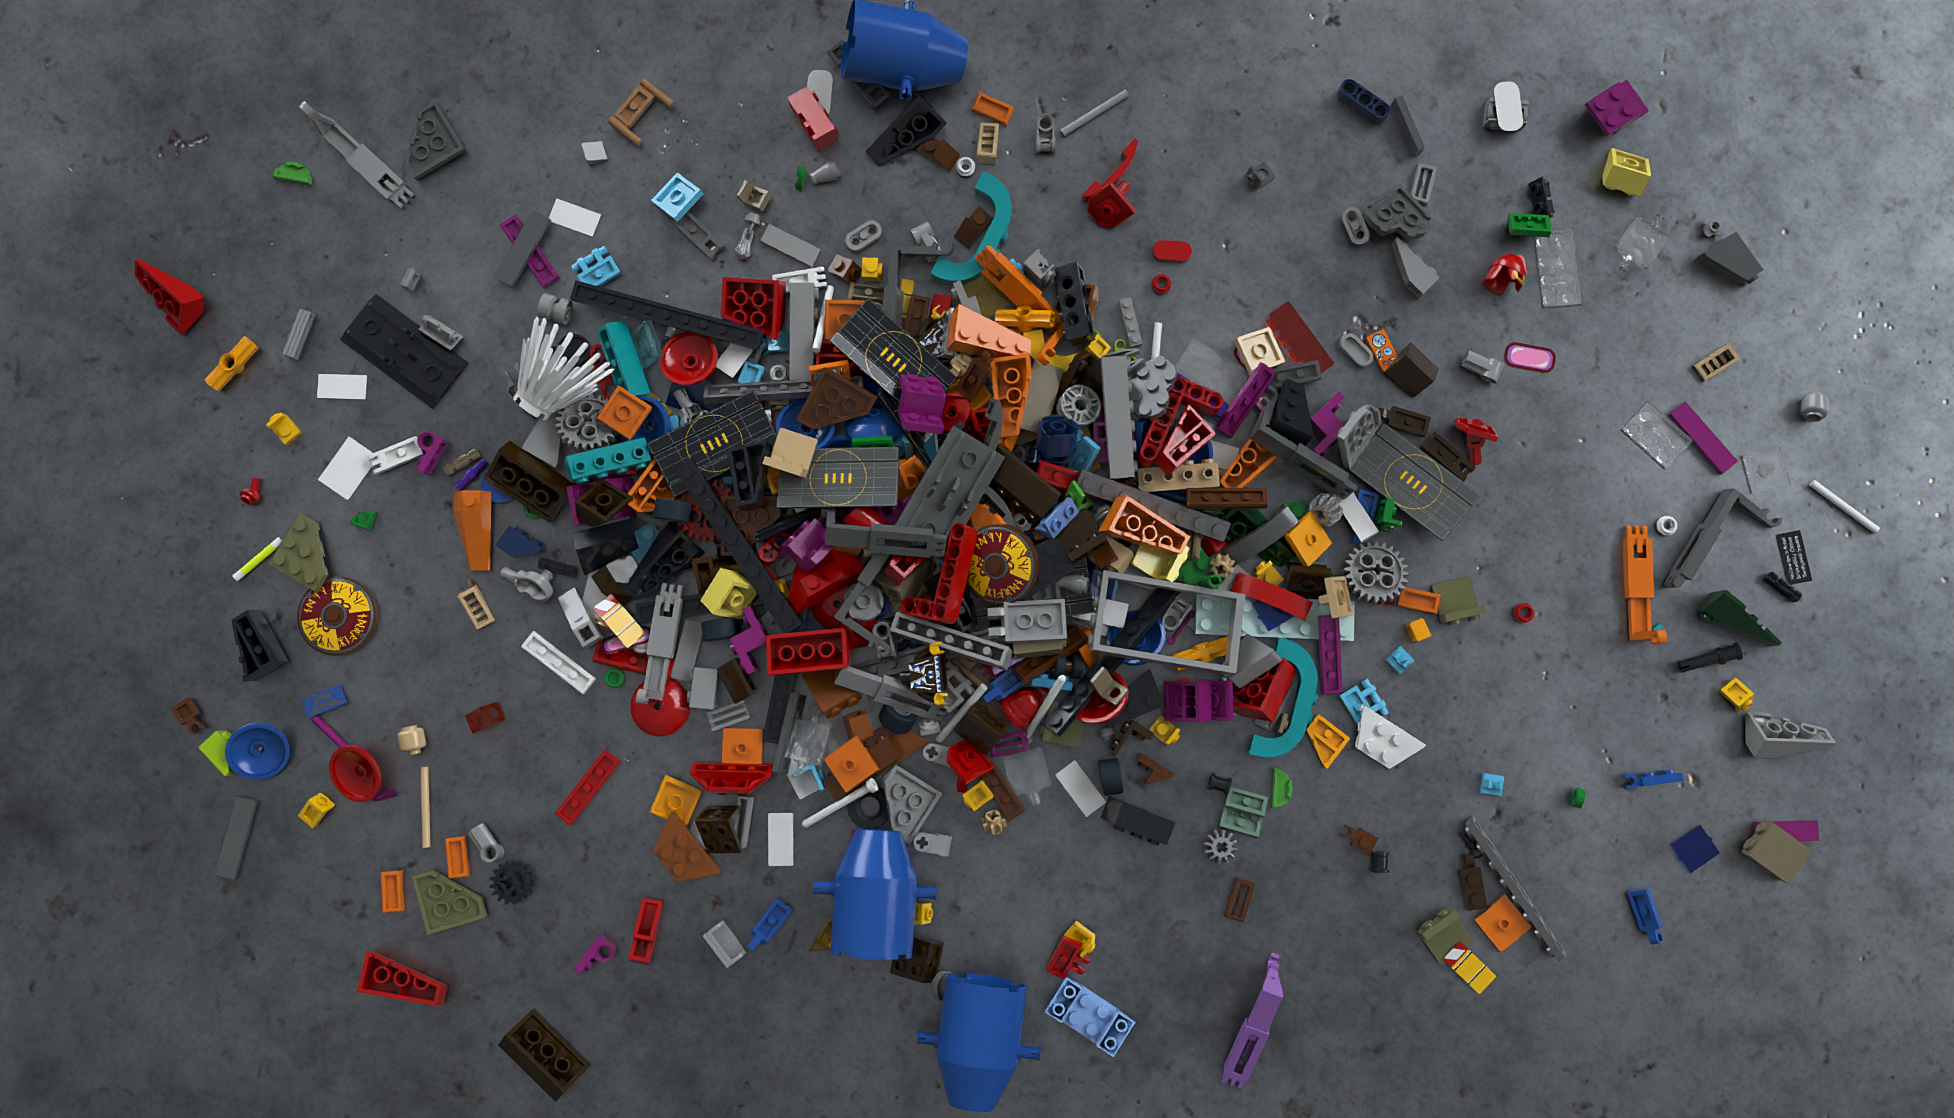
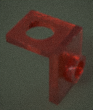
M499 702L479 707L465 715L472 734L489 725L506 720ZM490 708H494L498 712L496 719L490 716Z

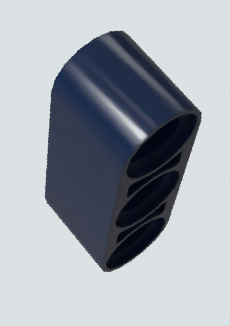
M1352 79L1344 80L1337 91V97L1341 102L1373 124H1382L1390 113V107L1385 101ZM1344 88L1350 89L1352 93H1346ZM1359 99L1366 100L1367 105L1361 104ZM1375 110H1380L1383 116L1377 115Z

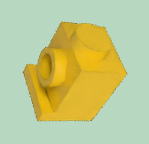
M862 257V280L864 283H883V263H879L878 258Z

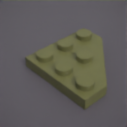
M299 513L269 564L311 590L319 592L328 577V570L323 559L325 557L323 543L319 538V523Z
M431 870L412 876L427 935L488 917L483 897L442 874Z

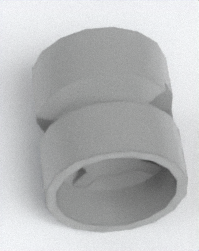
M544 293L538 304L537 316L546 320L553 318L554 322L566 325L572 314L573 302L564 298L557 300L556 296Z

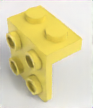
M1139 545L1131 564L1153 579L1174 582L1179 576L1181 565L1188 557L1189 547L1186 546L1182 554L1168 555Z

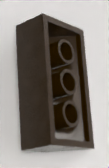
M512 441L507 442L498 450L484 477L485 480L549 523L569 499L567 487L575 485Z
M999 443L995 451L1005 458L991 480L989 487L1001 499L1010 504L1013 510L1018 511L1029 523L1037 527L1041 520L1056 506L1061 493Z
M533 1009L498 1044L555 1102L590 1067Z

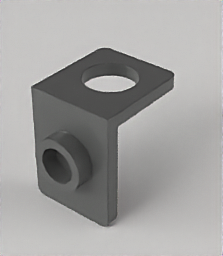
M1265 162L1256 168L1253 165L1250 166L1246 174L1250 184L1255 186L1257 190L1275 178V175ZM1265 170L1268 174L1267 179L1263 180L1258 171Z

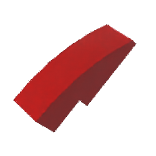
M648 898L642 899L628 957L630 962L650 966L663 901Z

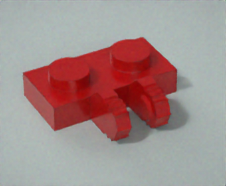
M1063 935L1046 966V972L1065 979L1069 970L1082 975L1085 972V968L1074 962V960L1088 965L1091 959L1088 955H1085L1083 958L1079 956L1082 943Z

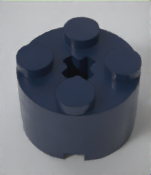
M1062 415L1043 417L1042 421L1038 422L1036 448L1047 459L1072 457L1076 447L1078 425L1072 419L1070 421L1064 420Z

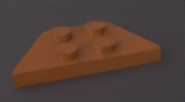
M883 725L874 730L873 736L868 737L867 741L862 742L864 747L869 746L871 748L876 745L875 740L885 735L888 737L893 735L905 753V756L896 761L895 764L929 743L927 739L911 730L907 734H895L888 731ZM889 766L888 768L880 772L878 775L873 777V779H875L876 777L890 769L891 766Z
M672 811L653 849L656 856L677 882L721 873L720 867L677 813Z

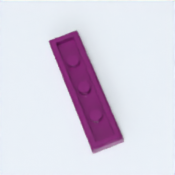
M516 214L500 224V227L512 244L524 226ZM537 245L527 262V266L545 289L560 279V277Z
M1260 362L1215 428L1232 438L1270 384L1276 372Z
M1686 401L1668 414L1720 474H1724L1738 462Z
M1331 614L1318 615L1321 694H1343L1339 618H1332Z

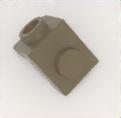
M746 180L737 194V198L746 206L760 211H764L772 196L769 191L755 187Z

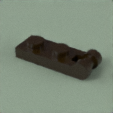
M1433 432L1421 446L1425 452L1463 482L1467 479L1466 476L1476 469L1473 463L1436 432ZM1459 464L1463 465L1461 471L1456 468Z

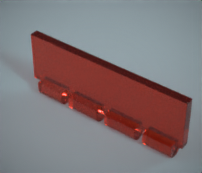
M1289 301L1269 314L1271 318L1266 323L1273 332L1281 330L1276 337L1285 348L1290 345L1293 346L1288 350V353L1296 364L1302 360L1304 363L1318 360L1321 373L1335 364Z

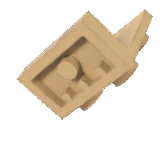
M780 428L771 457L765 456L762 464L806 478L818 440Z

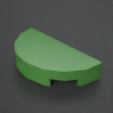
M285 162L284 165H281L278 169L276 168L272 175L274 179L312 186L310 172L297 162Z
M1273 768L1271 808H1279L1291 798L1293 785L1291 779L1284 771Z

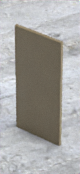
M1038 359L1034 360L1021 429L1037 434L1038 422H1041L1043 417L1051 415L1064 369L1051 364L1044 366Z

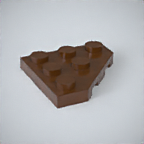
M825 367L796 420L812 429H817L868 415L878 396Z
M735 496L721 497V502L751 546L757 542L754 535L756 531L776 523L782 517V508H777L778 496H764L762 508L742 511L737 507ZM721 540V556H732Z

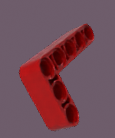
M1177 376L1174 386L1178 387L1180 391L1172 389L1168 392L1170 397L1169 403L1173 407L1167 406L1166 413L1152 421L1137 456L1138 463L1142 467H1150L1154 464L1179 404L1184 406L1190 405L1196 411L1208 416H1215L1223 405L1222 395ZM1191 394L1197 395L1198 399L1193 398ZM1209 402H1214L1216 406L1210 405ZM1162 419L1166 424H1161L1158 420ZM1151 436H1156L1159 441L1152 440ZM1143 453H1149L1152 458L1145 457Z
M957 523L952 527L934 601L906 597L901 604V610L904 614L945 624L956 622L977 541V531L975 528L962 523Z

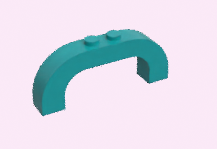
M985 171L982 172L975 186V194L987 199L995 209L994 219L976 254L969 261L953 263L940 256L938 257L930 274L932 279L940 283L952 285L957 281H961L962 285L978 279L983 275L981 271L984 268L975 260V257L987 245H990L999 253L1000 250L998 248L1001 242L1005 243L1009 236L1007 230L1010 226L1012 214L1009 193L1001 181Z
M1283 638L1276 639L1274 651L1281 658H1286L1296 669L1299 680L1288 719L1289 723L1286 731H1283L1282 734L1274 738L1251 734L1246 753L1249 755L1268 758L1277 757L1289 752L1300 742L1307 725H1310L1313 714L1310 711L1312 705L1315 706L1318 694H1315L1318 679L1315 664L1303 647Z

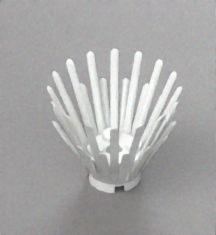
M536 316L533 322L531 337L527 338V342L523 338L518 390L513 396V400L516 401L519 397L521 399L519 403L521 408L537 418L542 413L545 415L543 420H548L552 413L598 390V388H595L597 386L595 383L611 374L614 369L605 371L604 369L610 365V362H606L583 378L594 368L592 364L601 357L600 353H596L581 368L575 367L568 374L588 347V343H583L567 362V357L561 358L573 338V333L569 332L552 356L553 349L551 345L559 326L554 324L550 336L549 334L545 335L540 348L547 321L543 318L541 326H539V319Z

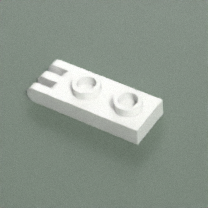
M824 267L772 275L773 280L786 281V294H790V283H814L816 288L827 287V282L819 283L820 280L826 279V275H817V273L825 271Z
M414 436L368 455L369 460L377 459L370 463L372 468L380 466L373 470L374 474L383 473L425 455L424 450L417 444L418 437Z

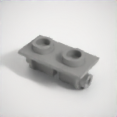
M425 315L421 321L424 324L418 329L450 351L463 338L456 331H453L430 315Z

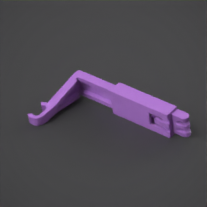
M1270 954L1267 963V975L1249 1018H1245L1224 1064V1075L1221 1083L1226 1084L1227 1080L1230 1079L1229 1086L1234 1087L1235 1082H1238L1236 1087L1238 1090H1241L1244 1082H1248L1269 1037L1272 1020L1283 999V991L1277 971L1279 964H1276L1279 959L1278 954ZM1240 1055H1242L1243 1058L1244 1056L1249 1057L1244 1068L1241 1067V1064H1243V1059L1240 1058Z

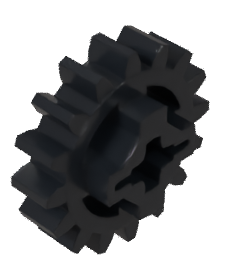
M510 860L506 861V866L503 863L499 864L500 870H493V873L496 875L489 878L491 881H494V884H491L489 888L495 889L492 896L499 895L498 902L505 899L504 903L506 905L510 901L515 905L518 904V899L521 902L525 901L524 895H531L528 889L534 888L530 881L534 880L535 877H529L532 870H525L527 864L519 866L518 860L513 864ZM510 869L507 876H501L506 870ZM512 879V881L515 882V884H518V885L512 886V884L509 883V881H506V880ZM517 889H523L518 895L514 896Z

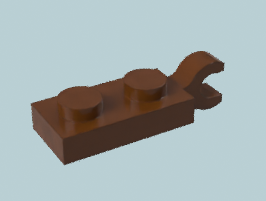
M989 349L988 352L985 350L980 358H973L955 388L969 402L974 400L992 370L988 366L996 356L992 349Z

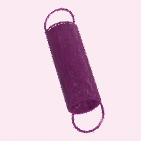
M391 789L380 792L372 800L377 802L396 796V791Z

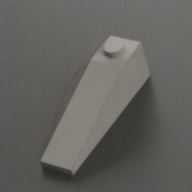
M1747 712L1745 714L1746 745L1755 758H1776L1831 747L1836 744L1826 728L1802 723L1801 725L1794 724L1787 718L1778 720L1772 718V715L1768 713Z

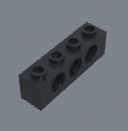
M1077 261L1056 267L1054 282L1059 292L1057 300L1062 310L1060 312V319L1064 323L1063 337L1065 341H1068L1073 347L1094 341L1095 334L1083 267ZM1073 302H1076V304L1070 308L1071 304ZM1079 320L1078 324L1073 326L1074 322Z

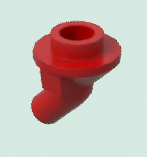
M252 477L250 490L244 489L239 492L240 499L245 504H257L260 498L258 493L260 478Z

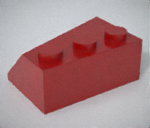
M722 277L721 317L737 324L763 330L765 336L777 340L785 317L786 281Z
M1282 658L1279 664L1243 687L1238 688L1233 684V712L1244 717L1274 722L1296 669L1286 658Z

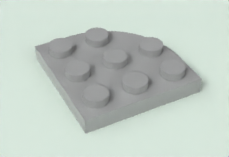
M1371 405L1362 406L1356 412L1353 411L1346 425L1339 429L1337 438L1344 467L1351 469L1382 425L1381 414L1378 408Z

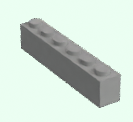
M790 283L789 380L810 379L808 366L815 365V359L817 358V353L813 352L812 348L817 330L815 320L819 319V308H815V300H819V288H816L814 283Z
M1126 356L1102 357L1100 361L1109 478L1135 477L1134 473L1138 472L1137 460H1133V452H1136V441L1132 440L1135 424L1134 420L1130 418V412H1133V400H1129V392H1132V382L1127 377V372L1131 371L1130 360H1126Z
M896 612L890 631L896 636L930 646L931 643L942 642V644H939V650H944L945 652L1005 671L1008 670L1014 653L1007 646L900 612Z

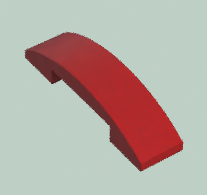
M1134 138L1122 151L1121 159L1124 162L1102 185L1095 180L1083 193V202H1088L1091 195L1108 183L1112 182L1116 186L1133 161L1137 148V139Z
M1239 572L1231 588L1232 592L1246 594L1245 597H1250L1282 610L1286 614L1306 621L1313 602L1286 589Z

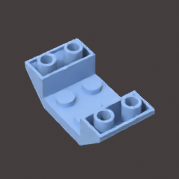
M1068 977L1064 979L1044 1011L1060 1023L1064 1022L1093 1041L1098 1048L1112 1057L1115 1056L1135 1024L1134 1020L1117 1007Z

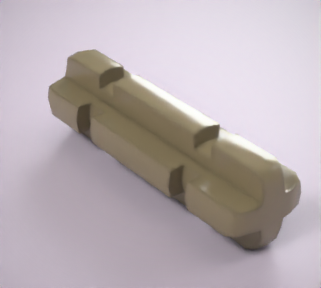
M473 448L468 451V454L465 453L454 459L452 463L444 465L443 470L450 476L456 472L455 470L459 471L471 464L473 460L480 459V453L477 449Z

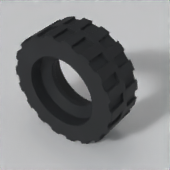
M878 786V791L874 793L868 792L847 805L851 821L863 829L878 828L889 818L885 792L880 786ZM873 797L879 802L880 808L875 816L867 817L861 813L860 803L864 798Z

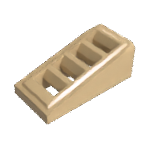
M980 123L976 154L978 164H996L999 124ZM983 131H991L994 134L983 133Z
M1727 343L1693 366L1704 382L1741 359L1730 343ZM1724 351L1730 359L1728 362L1722 355ZM1717 355L1723 362L1722 366H1720L1715 358ZM1712 360L1717 369L1713 370L1708 361ZM1703 364L1706 365L1710 374L1707 375L1701 367Z
M477 585L457 595L477 630L495 621ZM474 593L476 597L467 601L466 597ZM478 600L480 604L471 608L470 604ZM481 607L483 608L484 611L474 615V611L478 610ZM487 615L488 618L480 622L477 621L479 617Z

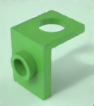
M1072 481L1064 499L1067 497L1072 498L1079 511L1093 506L1094 503L1090 497L1083 493L1076 481Z

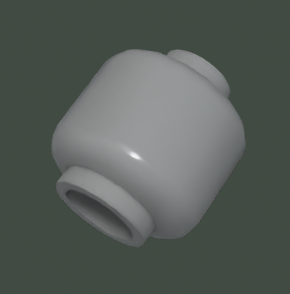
M1813 391L1803 396L1801 400V415L1811 422L1821 421L1829 413V398L1819 391Z

